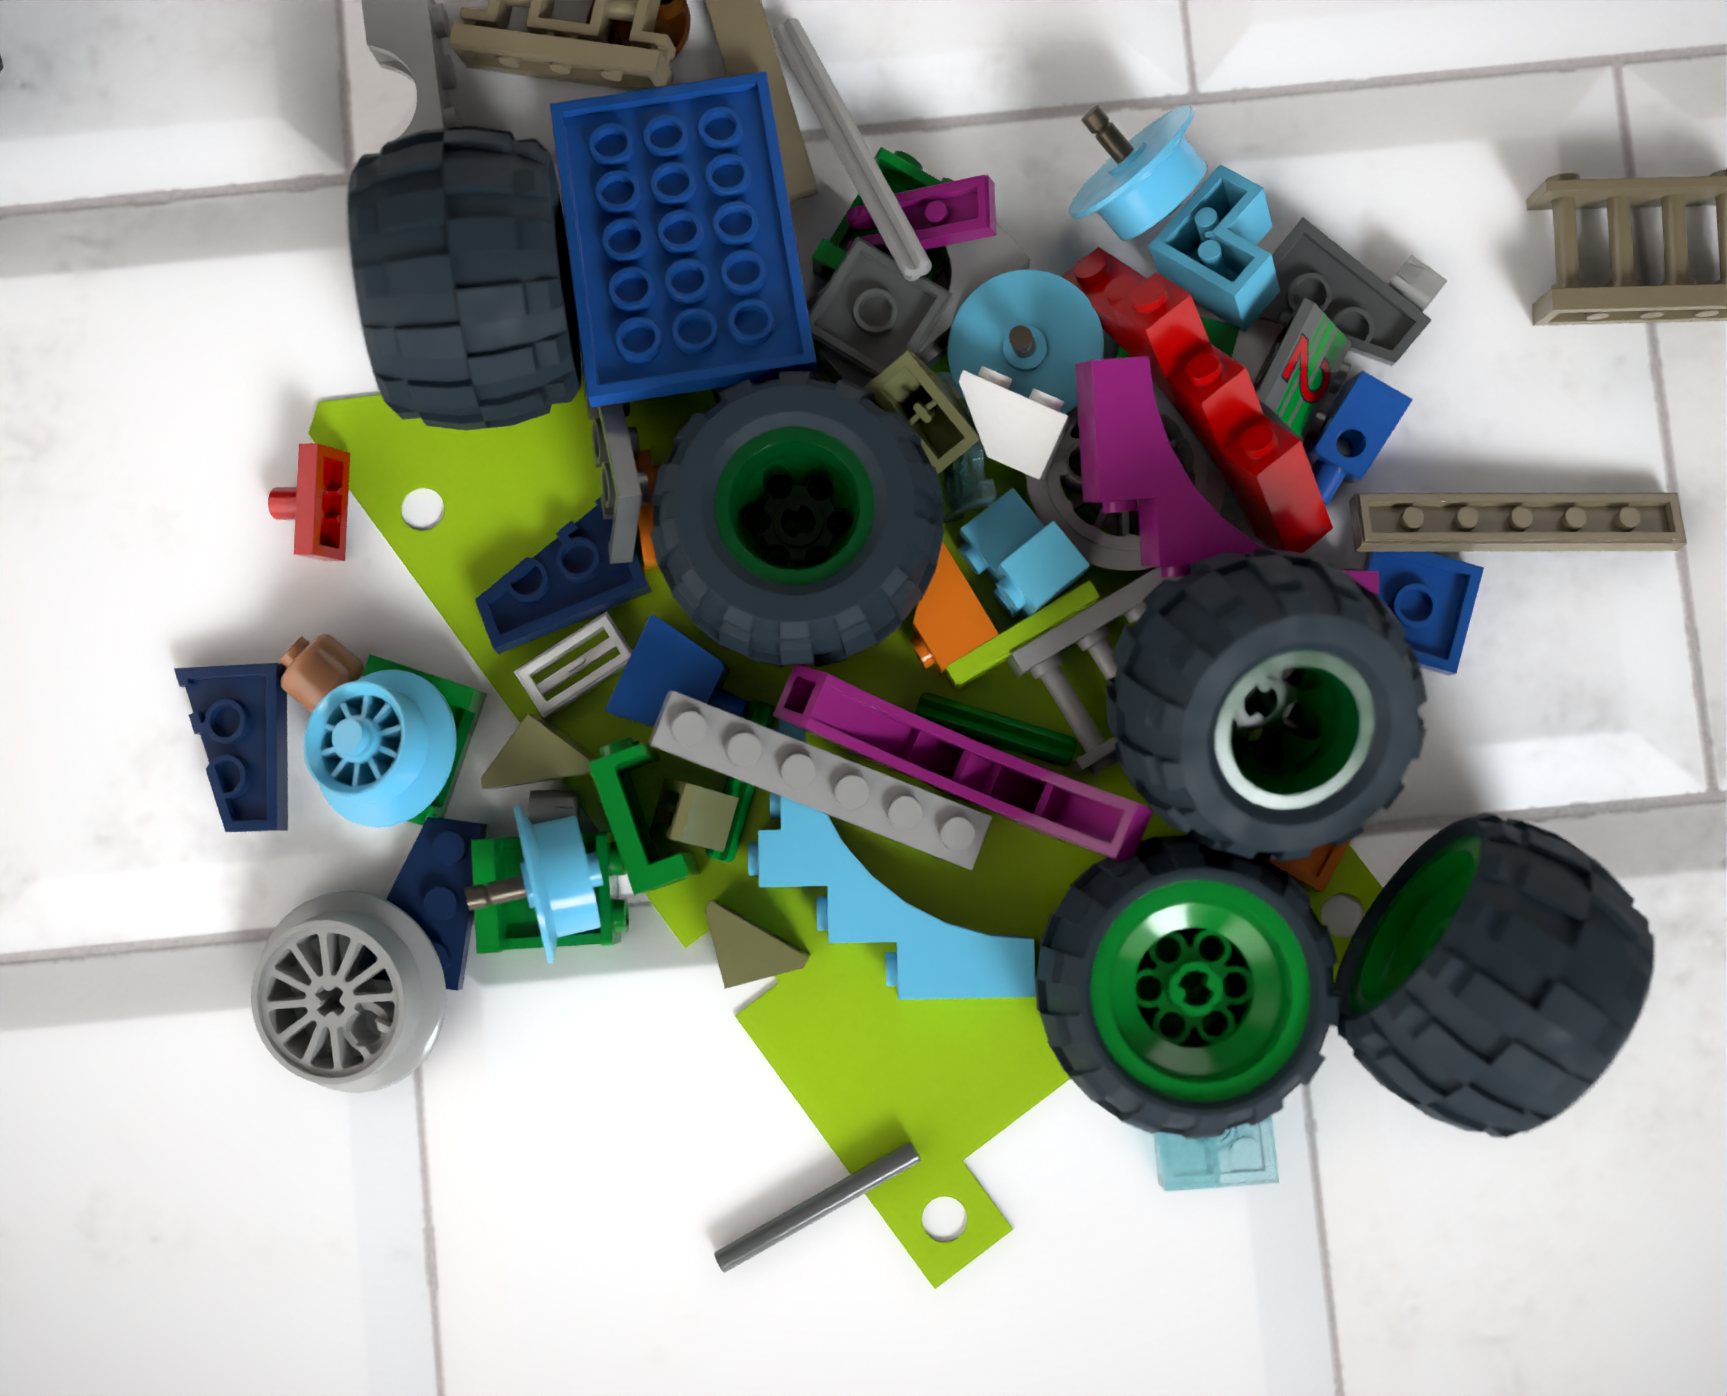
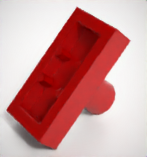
M319 443L299 444L297 487H276L271 490L268 497V509L271 516L276 520H295L294 555L323 561H345L350 471L349 452Z

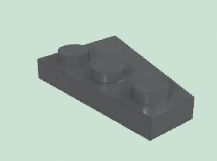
M1302 217L1272 254L1280 292L1258 316V318L1283 326L1301 301L1306 298L1315 302L1352 343L1349 351L1393 366L1432 320L1304 217Z

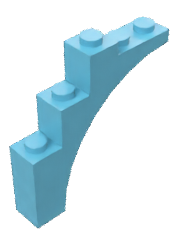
M779 719V730L774 731L806 743L804 730ZM770 792L771 819H781V830H758V842L748 843L749 876L759 875V887L827 886L828 897H817V930L828 931V943L896 942L897 952H886V986H897L898 1000L1036 997L1033 938L1029 936L980 932L945 922L905 902L870 874L843 842L828 814Z

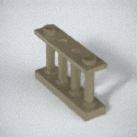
M1727 169L1717 171L1709 176L1580 179V175L1576 173H1562L1547 178L1526 199L1527 210L1553 211L1557 282L1551 286L1547 293L1532 304L1533 326L1727 321ZM1716 205L1720 280L1716 281L1715 284L1696 285V279L1690 278L1685 206ZM1661 207L1666 281L1662 282L1660 286H1641V281L1635 279L1631 208ZM1607 208L1611 282L1606 284V287H1586V282L1580 280L1576 209Z

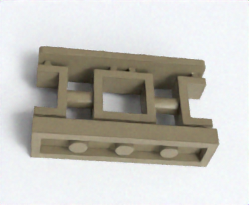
M489 0L487 10L462 7L459 18L463 24L453 23L449 37V45L467 68L632 91L671 86L674 78L669 62L674 60L676 49L667 34L653 33L660 0H595L590 24L552 19L556 0ZM513 6L529 8L526 28L530 33L508 30ZM614 20L633 22L629 38L632 46L609 43Z

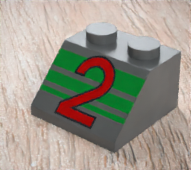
M1306 298L1301 301L1279 330L1253 382V387L1266 417L1299 438L1301 442L1306 440L1312 443L1327 417V413L1320 410L1327 393L1330 392L1336 395L1349 373L1351 365L1343 360L1352 343L1315 302Z

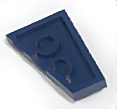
M600 497L595 501L597 505L576 523L571 520L556 533L558 537L533 558L526 557L475 599L492 648L498 654L652 592L635 547L632 562L610 564L607 545L611 539L613 519H603Z
M265 663L174 668L179 687L186 688L193 713L189 714V719L194 734L201 736L209 761L206 773L225 832L288 830L287 692L283 690L280 684L281 676L287 667L283 664Z
M427 817L386 900L410 915L423 929L440 959L446 989L458 991L463 989L474 910H469L465 893L466 887L473 886L471 840L485 839L487 824ZM366 947L358 967L364 970L368 969L377 962V956ZM385 969L373 977V979L390 981Z

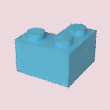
M1220 164L1149 244L1156 270L1160 275L1190 293L1194 303L1231 325L1240 327V330L1243 332L1251 326L1280 292L1272 254L1257 246L1273 227L1264 188Z
M1011 488L960 529L958 539L963 545L958 548L959 554L977 575L983 571L987 573L997 586V589L992 592L994 597L1012 618L1019 613L1023 619H1026L1051 604L1075 585L1090 566L1059 526L1052 521L1045 527L1014 488Z

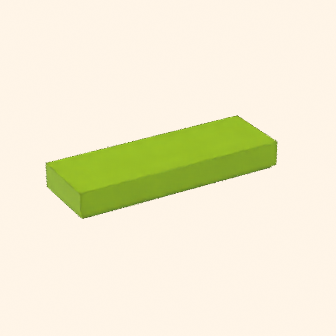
M1087 581L1037 611L1032 616L1027 617L946 666L944 671L946 678L953 689L957 688L959 690L1005 662L1014 651L1099 602V594L1091 581Z

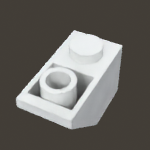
M981 366L977 376L963 370L958 381L987 457L1038 480L1045 481L1072 421L1071 417L1060 412L1064 401L1034 388L1028 399L1008 390L1013 379L984 366Z

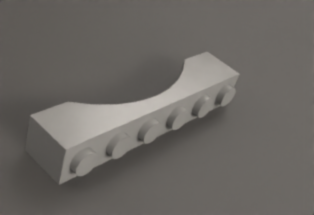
M673 690L668 691L647 743L970 870L973 869L992 816Z

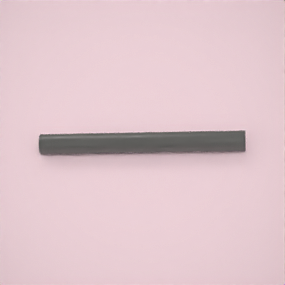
M909 1141L714 1252L720 1269L726 1273L921 1162V1158L913 1143Z

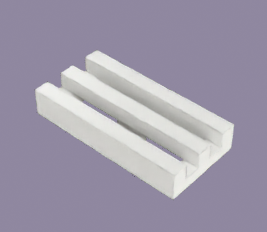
M606 611L515 670L514 673L542 717L548 719L623 670L633 650L610 614ZM606 630L610 636L608 639L537 685L532 679L534 675ZM615 648L619 650L620 655L549 701H546L543 695Z

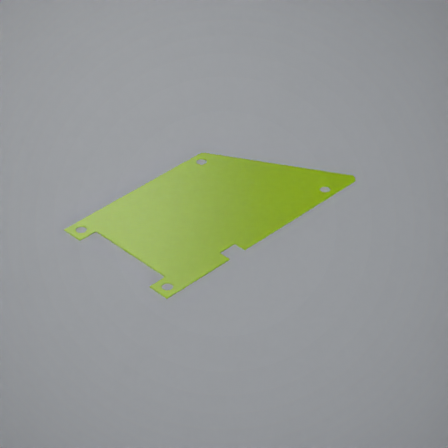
M813 343L822 380L835 383L821 368L819 350L822 348ZM947 344L942 349L945 352L943 358L931 369L935 373H951L948 363ZM582 375L581 387L572 402L552 404L550 413L513 426L465 431L426 426L421 418L402 420L385 403L381 394L318 402L308 432L314 443L350 453V492L520 723L527 714L541 715L514 671L606 611L610 614L632 650H634L652 614L728 666L730 671L722 687L723 690L749 702L757 700L775 707L777 706L794 665L778 667L752 661L749 657L718 644L694 624L674 599L660 569L644 571L652 590L648 594L504 653L498 654L492 648L475 599L526 557L533 558L558 537L556 533L571 520L576 523L597 505L595 501L603 494L601 467H595L592 438L593 420H588ZM712 389L631 401L629 416L625 417L627 427H636L639 438V450L650 449L652 466L666 465L675 446L673 439L695 412L697 414L700 412L703 415L716 402ZM964 399L961 405L975 426L967 402ZM980 439L938 474L944 499V535L942 541L997 632L1001 634L1024 619L1019 613L1012 618L994 597L992 592L997 589V586L987 573L983 571L977 575L963 560L958 552V548L963 545L958 539L960 529L1011 488L1015 489L1035 515L1036 513L1029 498L1025 473L987 457ZM777 480L770 485L768 493L775 499H783L790 494L792 486L785 480ZM818 481L810 487L809 494L813 499L825 500L832 494L833 489L829 483ZM1061 485L1067 500L1073 502L1082 496L1079 492ZM418 489L435 491L444 503V514L441 521L434 528L425 531L409 527L402 516V505L405 498L411 492ZM1089 504L1075 512L1089 525L1093 524L1097 516ZM755 514L748 520L747 529L755 534L763 533L769 527L770 520L763 514ZM803 516L799 522L789 519L784 531L787 535L795 538L800 531L810 534L815 527V523L807 516ZM839 516L830 521L828 529L833 535L840 536L850 529L852 523L846 517ZM1102 523L1100 526V530L1104 533L1112 535L1106 528V526ZM637 527L635 549L640 559L641 565L643 567L640 540ZM776 549L767 555L766 561L772 565L784 566L788 564L789 555L781 549ZM814 551L808 556L806 564L809 567H813L825 562L830 557L823 551ZM1090 564L1080 580L1057 599L1090 580L1100 596L1098 600L1101 601L1143 575L1139 570H1114ZM917 604L904 619L902 626L877 646L874 644L847 657L845 661L815 667V665H802L828 673L915 714L921 694L929 692L1074 737L1076 739V749L1072 761L1086 754L1042 679L1038 678L1035 680L1031 672L1017 679L1005 661L957 690V688L953 689L944 673L939 675L934 665L925 669L909 643V640L916 636L912 630V624ZM1125 615L1106 626L1111 633L1107 639L1113 649L1117 644L1124 625L1133 627L1136 624L1135 622L1129 624ZM606 630L600 632L534 675L532 679L537 685L610 636ZM1077 643L1059 654L1064 662L1060 665V668L1106 742L1115 736L1109 729L1107 719L1106 686H1108V682L1088 649L1082 652ZM615 648L543 695L546 701H549L621 653ZM624 669L547 719L598 758H602L599 748L631 737L633 742L639 741L640 744L649 745L647 743L654 728L618 718L605 711ZM776 717L772 730H779V719ZM1261 728L1250 734L1248 742L1259 739L1262 733ZM805 731L806 743L992 816L973 869L970 870L829 815L843 842L870 874L905 902L945 922L980 932L1029 936L1033 938L1035 976H1037L1041 944L1039 943L1051 913H1054L1070 890V885L1093 863H1098L1105 859L1106 856L1029 830L985 808L949 796L905 774L867 761ZM973 739L1062 776L1138 802L1152 809L1131 785L1119 761L1095 775L1091 773L1088 767L1074 773L1069 765H1057ZM654 746L651 747L656 749L659 760L631 771V778L649 829L664 778L690 783L721 793L727 778L726 774ZM592 774L561 779L569 791L578 792V803L599 832L611 831ZM755 786L735 859L730 863L709 858L704 847L679 842L651 832L660 860L680 853H693L700 874L645 893L685 949L710 931L705 909L710 900L716 899L811 955L803 968L775 975L779 983L736 1014L735 1017L850 1174L857 1172L909 1141L913 1143L921 1158V1162L866 1192L865 1195L933 1288L937 1289L1013 1230L963 1160L1071 1079L1061 1067L1047 1042L1048 1038L1037 1010L1036 997L898 1000L897 986H886V952H897L896 942L828 943V931L817 930V897H828L827 886L759 887V875L749 876L748 843L758 842V830H781V819H771L770 792ZM1153 810L1141 841L1152 837L1188 834L1167 825ZM1350 844L1324 892H1316L1295 880L1310 896V906L1322 925V908L1331 896L1347 893L1356 897L1362 904L1366 914L1377 895L1383 889ZM1330 933L1339 961L1335 962L1336 965L1333 966L1335 983L1341 960L1352 936L1342 938ZM1211 935L1204 937L1199 944V953L1205 960H1211L1218 954L1216 942ZM1164 937L1157 942L1156 955L1161 961H1169L1176 955L1177 945L1172 937ZM1195 970L1186 973L1181 978L1179 987L1187 991L1197 983L1196 978L1199 972ZM1145 975L1136 983V993L1140 999H1150L1157 992V981L1152 975ZM938 1197L954 1198L962 1204L966 1211V1227L962 1234L954 1240L945 1242L935 1240L924 1229L922 1223L924 1209L932 1200Z

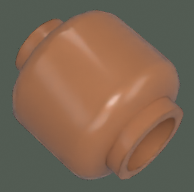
M329 634L320 635L311 643L301 636L279 660L287 667L281 676V687L311 713L329 692L345 683L360 679L364 671L362 661Z

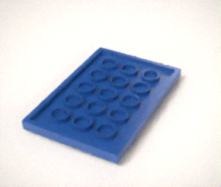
M767 71L550 104L587 396L591 408L734 386L747 379L751 383L779 379L780 372L811 371L817 373V363Z

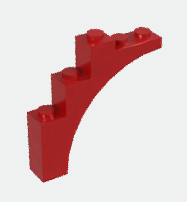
M1100 247L1081 258L1073 268L1061 276L1085 294L1092 303L1091 306L1097 312L1102 329L1130 357L1149 356L1152 381L1174 405L1212 457L1242 506L1258 539L1273 550L1304 553L1333 529L1301 440L1264 415L1247 368L1210 344L1190 293L1157 272L1147 279Z

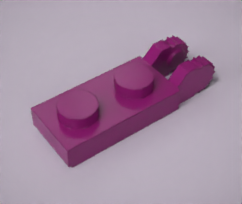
M984 174L894 194L924 250L997 235L995 184L989 175ZM865 204L862 206L857 205V207H852V209L848 210L847 224L852 229H857V231L877 229ZM880 233L866 235L861 238L886 254L891 255ZM855 239L849 241L848 250L854 243Z

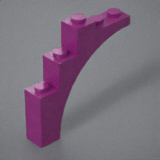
M1149 356L1100 359L1075 363L1083 502L1102 503V513L1137 511L1138 500L1141 565L1161 568V577H1183L1190 574V564L1224 552L1238 553L1244 556L1245 552L1254 553L1255 549H1268L1254 542L1222 518L1192 484L1170 446L1157 409ZM1339 568L1367 589L1379 594L1378 571Z
M794 665L773 713L774 717L867 761L905 774L949 796L985 808L1034 832L1064 843L1074 844L1121 862H1125L1136 853L1153 812L1152 809L1138 802L1070 779L982 744L895 706L828 673L806 666Z

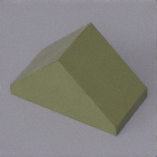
M909 349L864 387L866 390L875 393L874 400L884 412L887 413L889 411L892 414L894 411H897L903 415L921 437V445L931 465L936 467L937 474L980 440L976 427L951 387Z
M527 714L482 775L481 785L482 789H499L591 774L588 762L599 758L541 715Z
M664 778L650 831L679 842L724 852L739 798L690 783Z
M716 899L710 900L705 909L725 989L801 969L811 956Z

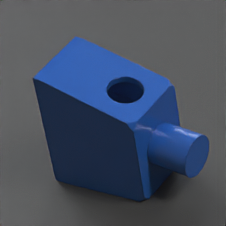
M1361 371L1344 383L1329 408L1327 417L1318 435L1305 449L1308 461L1313 463L1311 469L1325 505L1330 503L1342 481L1350 484L1360 481L1364 477L1413 400L1365 371ZM1339 437L1346 439L1350 445L1351 451L1348 457L1342 455L1337 449Z
M651 614L605 711L621 719L654 727L668 691L673 690L743 718L749 701L722 689L730 671L726 664L669 624Z

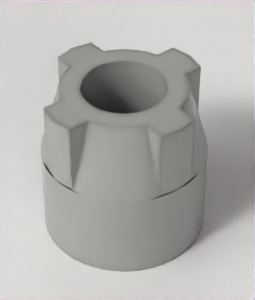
M1411 255L1393 276L1388 285L1423 312L1448 280Z
M531 790L528 803V818L532 824L576 815L579 825L577 791Z

